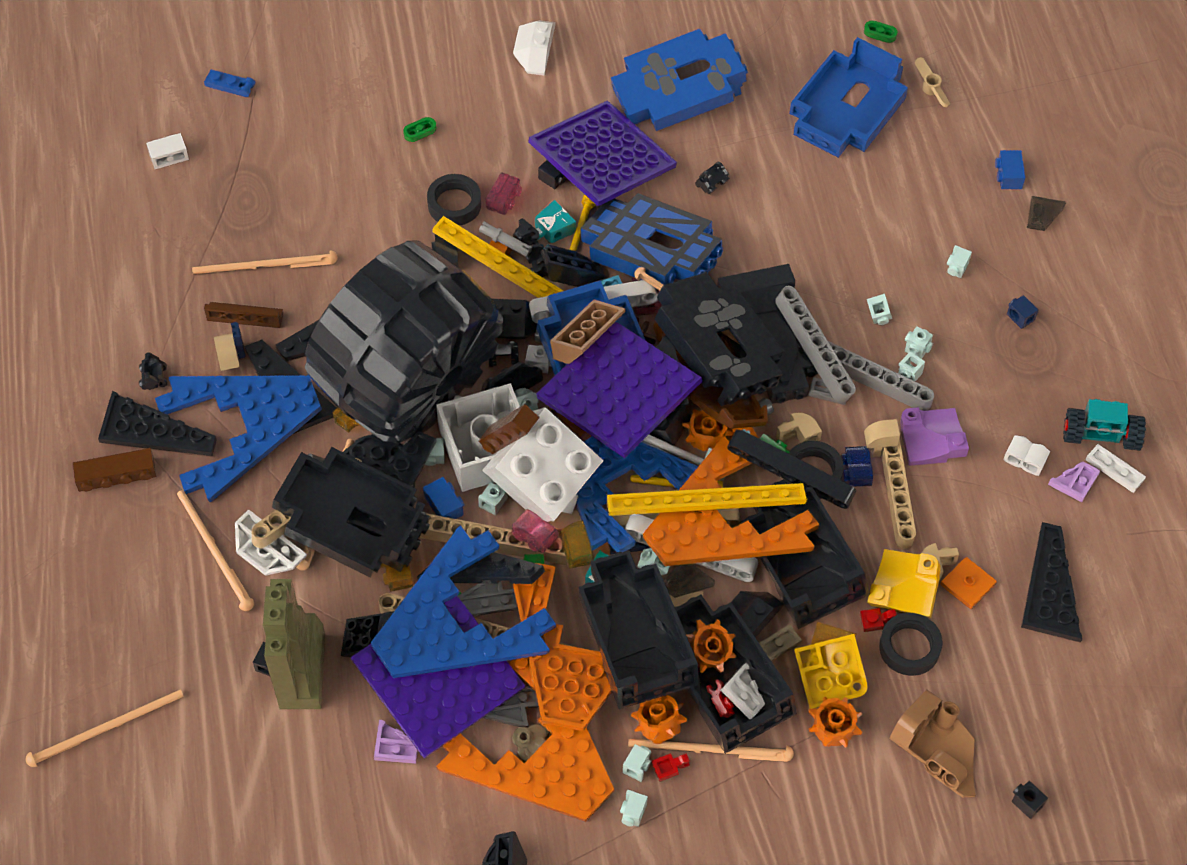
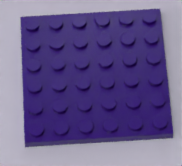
M608 100L534 134L528 140L529 144L597 206L676 168L677 162Z
M615 321L583 354L570 364H567L536 395L540 401L625 458L702 382V378Z
M458 596L443 603L464 633L479 625ZM371 644L351 657L358 670L424 759L525 688L524 683L507 661L393 678Z

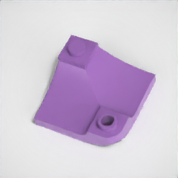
M917 407L908 408L902 412L900 421L901 432L909 466L945 463L948 458L967 457L969 450L965 432L961 429L955 408L922 411Z

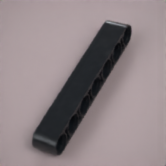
M735 430L727 446L728 450L793 484L803 483L804 490L812 487L818 497L840 508L848 509L856 493V489L853 486L743 430Z

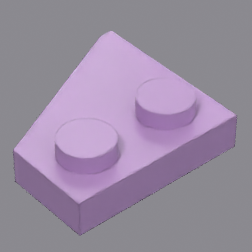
M1081 462L1075 465L1074 468L1064 471L1059 477L1051 478L1048 485L1082 502L1099 475L1100 470L1085 462Z
M379 720L374 760L416 764L418 750L408 736L404 735L399 729L390 727L385 721Z

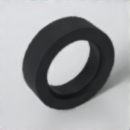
M447 174L437 178L427 191L429 213L437 222L443 216L459 226L471 222L478 216L481 210V192L478 184L470 177L462 174ZM458 189L468 193L471 197V202L464 209L450 211L443 209L437 203V199L445 191Z
M805 441L793 447L788 453L800 460L809 456L822 458L830 465L832 476L842 480L843 460L838 451L829 444L821 441Z
M902 613L891 618L884 626L879 642L880 654L887 666L895 672L908 676L921 675L931 670L937 663L943 645L942 635L936 624L929 618L917 613ZM902 629L918 630L928 639L930 652L918 660L905 659L895 652L892 647L891 638Z

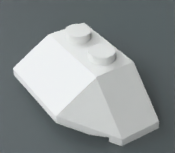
M538 20L519 26L513 54L528 74L545 75L555 22Z
M247 510L235 522L237 554L265 576L293 570L307 554L283 535L264 548L255 547L252 544V527L262 519L250 510ZM258 534L257 536H258V537H263V536H265V535H263V534Z

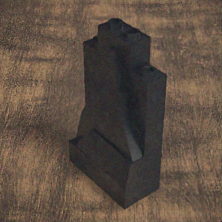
M790 264L720 277L717 283L718 288L734 284L784 350L780 357V362L776 364L783 373L779 383L774 388H767L772 404L784 403L793 399L800 400L807 397L809 384L806 377H813L818 374L776 304V298L785 286L795 288L796 281ZM729 338L736 357L745 358L746 352L741 345Z
M783 479L779 482L773 483L772 485L787 484V482L785 481V479ZM812 487L805 490L806 504L753 507L757 514L741 521L742 523L749 521L756 531L762 534L808 510L819 523L817 530L806 535L814 545L813 551L760 557L798 629L870 595L864 570Z
M629 550L591 561V573L595 582L579 586V598L601 653L603 667L618 709L620 710L698 686L697 660L657 564L645 565L637 569Z
M702 594L697 597L690 598L686 603L675 607L685 634H692L697 630L698 620H701L706 626L720 620V626L725 628L728 634H735V637L732 639V652L736 655V658H729L723 662L724 672L720 673L716 668L712 667L706 668L701 673L698 666V686L687 689L698 705L701 716L725 754L797 714L793 692L731 602L718 607L713 612ZM747 663L749 666L747 671L751 680H755L758 692L761 694L765 705L752 719H749L734 703L732 709L735 714L729 718L720 717L711 699L712 695L707 691V686L711 685L716 690L718 688L716 680H721L725 685L742 665Z

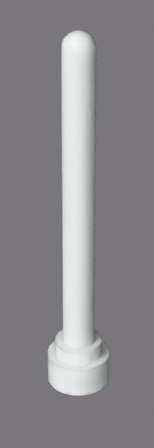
M648 435L643 440L697 465H700L704 460L651 435Z

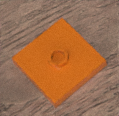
M965 557L941 581L940 585L969 609H972L996 585L997 581L968 557Z

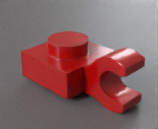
M880 608L860 611L863 632L883 630L884 624L897 615L896 610L891 609L884 613H881Z
M716 680L718 688L714 690L711 685H708L707 691L712 695L711 699L720 717L729 718L735 714L732 709L733 703L721 691L724 687L723 682Z
M670 753L652 760L651 764L659 782L679 775L678 768L682 769L690 766V760L687 753L674 759Z

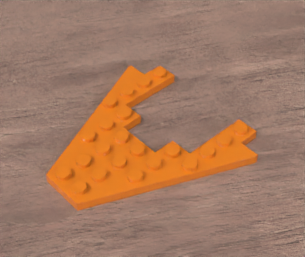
M724 436L679 491L722 488L717 482L718 480L753 463L729 451L727 448L729 441ZM717 509L659 513L645 530L643 538L664 566L810 552L813 551L814 545L806 535L817 530L819 523L807 510L759 534L749 521L731 528Z
M539 564L543 565L545 572L533 584H513L520 622L544 608L547 610L556 570L555 566ZM556 624L554 629L541 636L550 649L549 653L528 657L541 721L544 724L584 731L612 693L603 667L601 653L560 644L563 625Z
M528 657L511 660L509 665L515 673L535 691ZM541 717L538 719V722L552 735L525 763L508 750L494 765L460 733L442 746L449 754L436 766L439 771L585 822L615 791L587 727L584 731L544 724L541 721Z

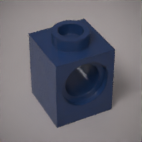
M1023 295L1009 303L1007 315L1023 329L1035 321L1039 309Z

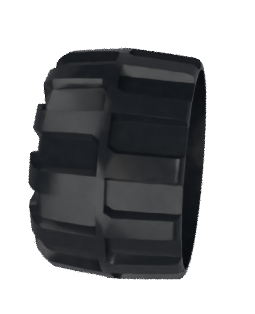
M418 240L406 241L395 247H390L377 255L360 269L331 301L318 320L308 341L305 351V369L309 377L344 414L383 441L404 442L412 438L418 431L424 433L435 424L438 418L437 404L454 400L455 396L459 395L464 388H472L484 372L480 368L481 365L491 359L497 350L499 343L495 339L503 332V317L498 310L497 304L469 274Z

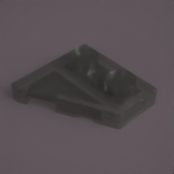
M1032 196L1027 228L1045 231L1065 208L1066 202Z
M693 564L679 565L663 579L668 593L674 598L711 588L715 585L713 578Z

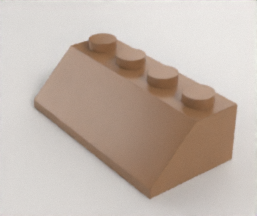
M592 300L550 340L553 359L567 364L573 362L626 312L625 308Z

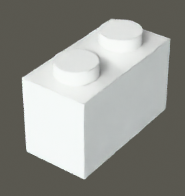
M181 133L146 143L154 169L189 160Z

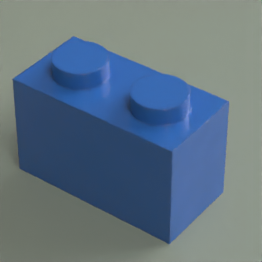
M1000 150L999 157L995 159V167L998 168L997 182H1000L1001 189H1022L1025 181L1022 151Z
M444 477L423 487L424 498L436 516L457 519L464 515L463 507L465 504L462 498L455 495L451 482L447 483Z

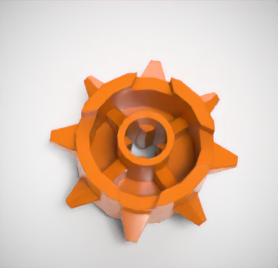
M692 410L693 414L690 422L682 423V426L689 429V436L686 442H691L693 448L703 452L708 451L709 448L713 449L722 437L725 436L727 438V436L734 434L728 430L727 426L721 424L703 410Z
M698 620L697 630L692 634H686L701 673L706 668L712 667L716 668L720 673L724 672L723 662L729 658H736V655L732 652V639L735 637V634H728V631L720 626V620L707 626L701 620Z
M669 695L639 703L638 711L631 713V717L639 721V725L634 731H641L643 736L654 744H661L681 732V723L687 722V718L679 713V709L684 704H677L675 699Z
M823 697V702L818 709H809L808 711L815 719L814 725L808 730L809 732H815L825 747L843 745L846 748L853 735H862L861 729L856 725L857 719L862 715V712H856L852 704H848V698L846 697L841 701L839 698L828 699Z

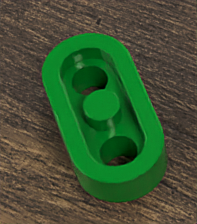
M868 21L864 26V34L867 37L886 43L894 42L897 38L898 31L893 26L877 21Z
M425 117L408 124L403 129L405 140L415 142L432 135L437 129L436 121L431 117Z

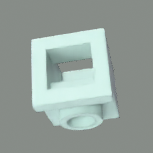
M955 245L952 255H950L947 265H949L948 273L961 278L969 264L972 252Z
M885 294L867 299L874 324H887L892 319Z
M909 352L899 363L898 374L916 381L923 373L925 361ZM911 361L915 363L917 366L914 367L913 365H911Z
M490 482L482 495L478 497L479 507L496 516L507 500L508 495L498 484Z
M635 744L623 764V773L642 782L644 771L646 772L651 764V760H649L651 750L645 746Z
M627 790L626 801L624 800L620 813H623L621 820L623 824L639 827L647 806L648 796Z

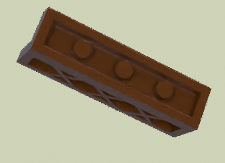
M210 302L204 306L206 319L212 322H237L242 325L280 328L283 318V309L218 302Z

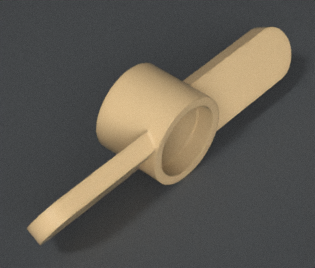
M917 58L915 65L924 78L922 87L924 93L935 95L942 106L948 107L950 102L940 87L941 77L931 71L924 58Z

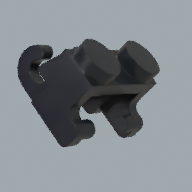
M718 161L701 173L695 185L698 188L701 187L705 193L711 194L717 189V184L723 185L730 180L729 174L723 164Z
M521 218L519 220V227L515 229L513 237L529 246L539 244L537 241L540 236L539 231L525 219Z
M535 244L531 252L528 253L529 256L526 257L529 264H532L530 270L541 277L548 276L541 253L544 246L542 244Z
M510 341L507 344H499L494 356L489 359V367L497 366L496 361H493L496 360V356L511 355V359H515L511 360V364L518 363V343Z
M147 352L145 359L139 365L142 373V379L139 380L140 387L143 390L158 388V383L159 387L167 386V379L163 377V371L167 370V364L161 361L159 357Z

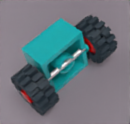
M1089 399L1085 410L1067 409L1064 420L1063 439L1064 442L1081 444L1083 439L1120 443L1124 435V449L1141 451L1145 438L1146 419L1144 416L1128 415L1127 403Z

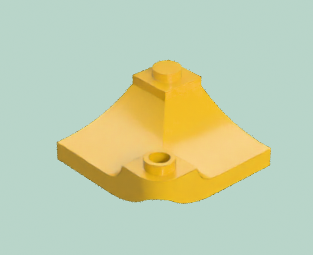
M884 549L879 570L874 582L871 584L867 603L873 607L895 609L898 613H917L931 618L940 578L939 561L935 556L929 554H912ZM930 561L931 565L925 567V564Z
M854 634L794 649L810 709L820 707L823 697L828 699L839 698L841 701L844 697L849 700L863 696L868 688ZM854 683H859L861 689L858 691L854 690Z

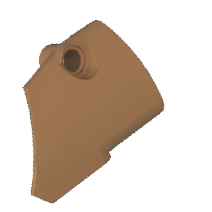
M925 690L901 716L889 739L925 764V769L929 774L962 798L975 797L973 777L975 738L957 718L960 709L955 703L946 701L942 704L943 700L929 690Z

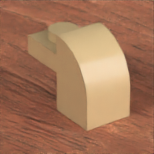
M233 334L214 337L221 371L239 367Z
M804 413L791 414L790 422H783L777 427L776 438L777 440L784 441L796 436L800 443L820 441L822 430L811 416Z
M897 419L878 421L865 429L866 445L868 450H871L873 458L881 456L882 447L898 446L900 433Z
M936 543L927 546L922 552L923 554L935 556L939 561V580H941L943 574L942 566L956 564L959 557L958 548L945 547L938 550ZM927 562L925 567H929L931 562Z

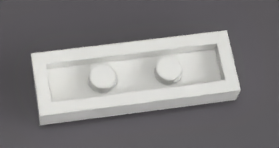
M1099 444L1086 457L1087 462L1133 493L1146 478V476Z

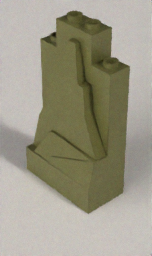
M270 579V586H266L263 628L266 642L264 657L279 709H321L326 636L323 623L315 613H305L302 606L298 605L292 579Z

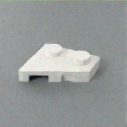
M745 663L724 685L721 691L749 719H752L765 703L758 692L755 680H751L747 671L749 666Z

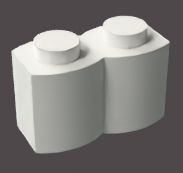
M1015 435L1003 460L1015 467L1022 468L1026 472L1039 476L1050 451L1044 445L1033 444L1026 437Z

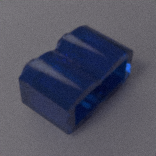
M867 446L845 447V452L841 454L843 465L846 467V470H844V481H848V484L853 487L872 486L873 471L869 448Z

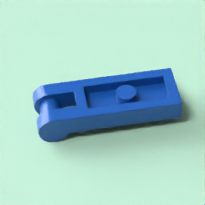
M212 69L204 81L206 87L243 97L250 95V89L256 83L250 77L242 78Z

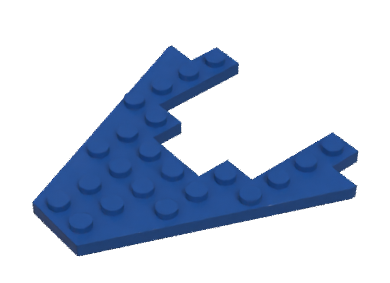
M171 376L168 378L173 391L155 398L158 410L167 415L212 398H216L220 412L239 406L247 433L229 439L234 455L179 475L186 494L204 488L209 502L216 499L322 410L309 376Z
M593 436L583 441L603 460L576 494L578 495L576 507L590 549L593 551L608 543L616 552H624L635 546L636 540L612 516H609V513L602 507L607 503V495L614 494L605 486L606 484L633 469L644 481L660 472L679 491L698 466L643 442L627 457L623 458Z
M459 526L372 640V648L393 678L549 653L550 649L541 636L554 629L556 623L545 608L499 636L492 638L482 623L464 633L443 604L459 595V590L450 577L499 549V544L489 530L471 540L462 526Z

